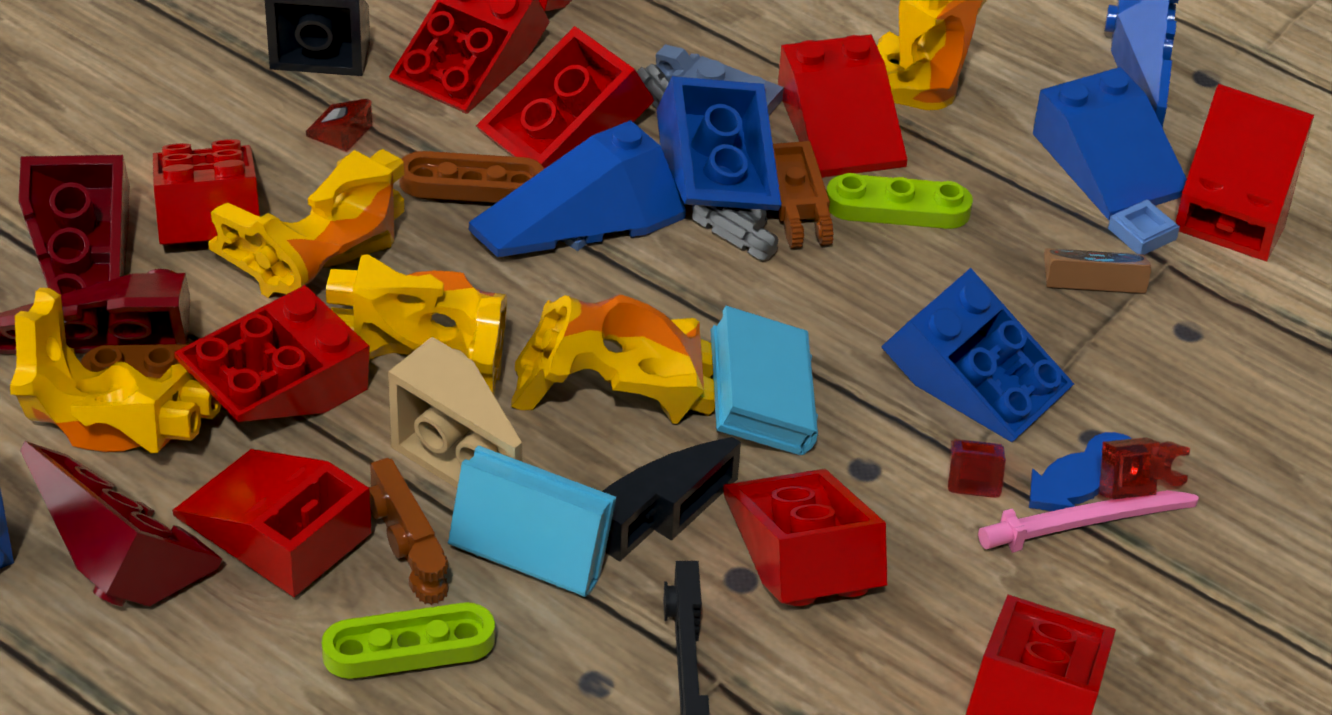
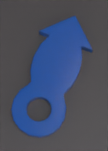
M1104 432L1095 435L1088 441L1084 452L1069 454L1054 461L1047 467L1042 476L1032 468L1029 508L1056 511L1074 507L1075 504H1081L1093 499L1103 491L1108 482L1126 481L1134 478L1140 473L1143 465L1144 453L1142 447L1137 441L1127 435L1117 432ZM1116 451L1123 454L1126 460L1123 462H1111L1105 459L1103 453Z

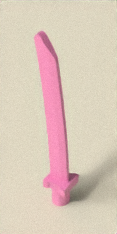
M1166 490L1074 506L1020 519L1016 517V513L1012 508L1003 511L1000 523L980 528L978 536L984 549L1008 543L1013 553L1022 550L1025 539L1122 518L1196 507L1199 497L1186 492Z

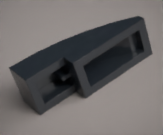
M730 437L702 443L668 454L637 468L604 489L602 492L616 497L605 553L621 562L654 530L672 541L724 493V484H731L738 480L741 442Z

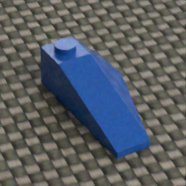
M1118 0L1117 6L1108 5L1104 32L1112 33L1111 53L1117 67H1121L1147 94L1163 128L1172 67L1171 54L1177 21H1174L1176 4L1174 3L1178 4L1179 0Z
M630 120L589 137L471 220L468 230L496 257L554 249L558 244V240L585 237L587 244L602 242L603 234L628 230L630 237L647 235L685 219L686 209L661 146Z

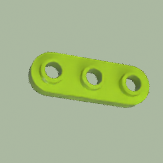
M846 173L831 179L826 191L830 201L829 212L842 220L954 229L965 225L970 219L973 203L971 193L956 182L917 180L904 177L892 178Z
M464 602L341 620L327 628L322 636L323 663L332 674L341 678L354 679L475 661L486 656L494 646V617L485 607L475 603Z

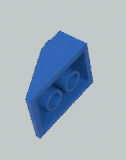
M1121 67L1040 90L1033 135L1108 220H1110V216L1146 199L1156 206L1181 198L1187 178L1147 94Z
M672 76L656 112L660 145L684 204L779 211L782 205L764 84Z

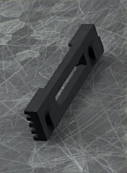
M676 561L674 585L668 586L667 581H664L663 605L664 621H668V617L675 618L681 715H710L708 695H699L696 641H699L702 606L699 561Z

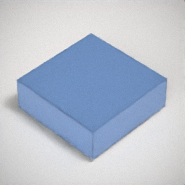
M1148 199L1110 216L1108 229L1136 254L1144 255L1177 240L1180 228Z

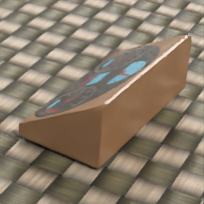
M1045 248L1044 251L1046 287L1129 293L1147 292L1151 274V263L1144 254Z

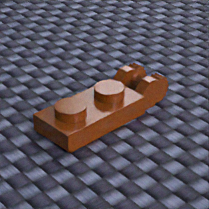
M810 141L773 144L782 205L777 212L780 221H784L785 235L789 247L799 248L803 246L804 228L800 220L814 218L815 233L821 246L832 245L834 229L829 212L830 201Z
M387 457L370 463V511L375 520L380 518L384 520L387 526L386 531L389 545L395 557L398 559L405 557L411 567L412 572L409 576V586L412 592L416 594V598H419V602L423 601L425 604L430 603L432 605L433 603L438 604L439 601H444V597H447L448 592L447 578H444V574H447L448 560L447 556H444V551L435 537V532L393 459Z

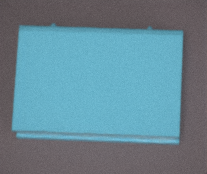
M725 306L722 319L717 326L713 325L710 330L716 431L794 454L804 455L812 449L818 436V414L816 413L811 365L812 354H810L808 331Z
M478 445L475 448L474 456L470 460L465 459L461 464L448 544L473 553L477 557H483L553 584L557 588L561 587L586 597L591 593L600 578L616 497Z

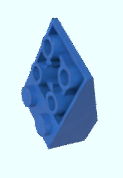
M972 268L967 270L881 346L915 386L1010 442H1013L1074 385L1071 379Z

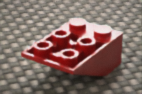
M436 0L395 65L389 78L398 84L468 114L528 59L550 21L539 0Z
M1218 84L1182 192L1176 218V224L1180 226L1179 232L1267 262L1286 225L1314 114Z
M224 139L212 142L211 148L192 150L191 144L176 143L163 146L162 152L153 153V186L160 245L207 241L218 236L215 225L212 222L211 212L225 203H230L260 217L256 173L250 145L241 146L240 140Z
M306 285L174 352V358L238 422L326 413L368 390L370 346Z
M255 449L247 451L172 510L174 517L292 597L297 596L372 533L369 487L329 461Z

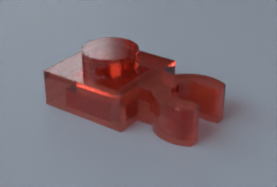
M1148 437L1103 442L1099 494L1112 500L1156 495L1157 479L1173 486L1185 484L1188 480V475L1171 470V465L1176 457L1189 455L1190 448L1172 441L1160 444V442Z

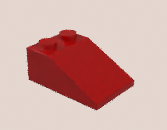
M574 26L476 127L512 157L533 159L539 162L545 169L592 135L630 120L634 122L655 100L633 67Z
M872 34L851 35L844 38L818 41L807 40L801 43L781 45L778 85L784 87L782 101L799 142L810 141L822 178L839 176L846 173H862L907 167L908 159L885 62Z
M819 469L724 484V496L762 584L781 604L804 606L813 603L817 597L834 594L856 597L867 593L869 588L887 586L886 522L828 470Z
M1007 594L983 655L966 715H1092L1116 629Z

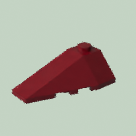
M123 155L21 156L19 205L46 285L60 295L125 276L130 183Z
M153 269L147 273H132L61 295L66 344L74 348L75 354L87 353L103 345L189 344L190 293L186 273H175L168 269ZM34 303L0 313V354H16L15 315L20 311L29 312Z
M24 441L20 452L77 570L95 584L93 593L99 598L117 606H124L126 600L151 606L218 569L223 558L191 533L175 525L170 529L163 523L151 518L155 510L142 502L134 501L123 494L113 491L114 484L69 455Z

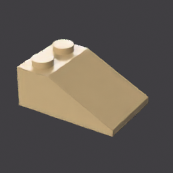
M431 337L388 371L391 448L455 488H458L462 462L465 459L470 460L474 456L475 448L478 445L522 461V442L474 361L467 358L463 352L458 349H452L436 338Z

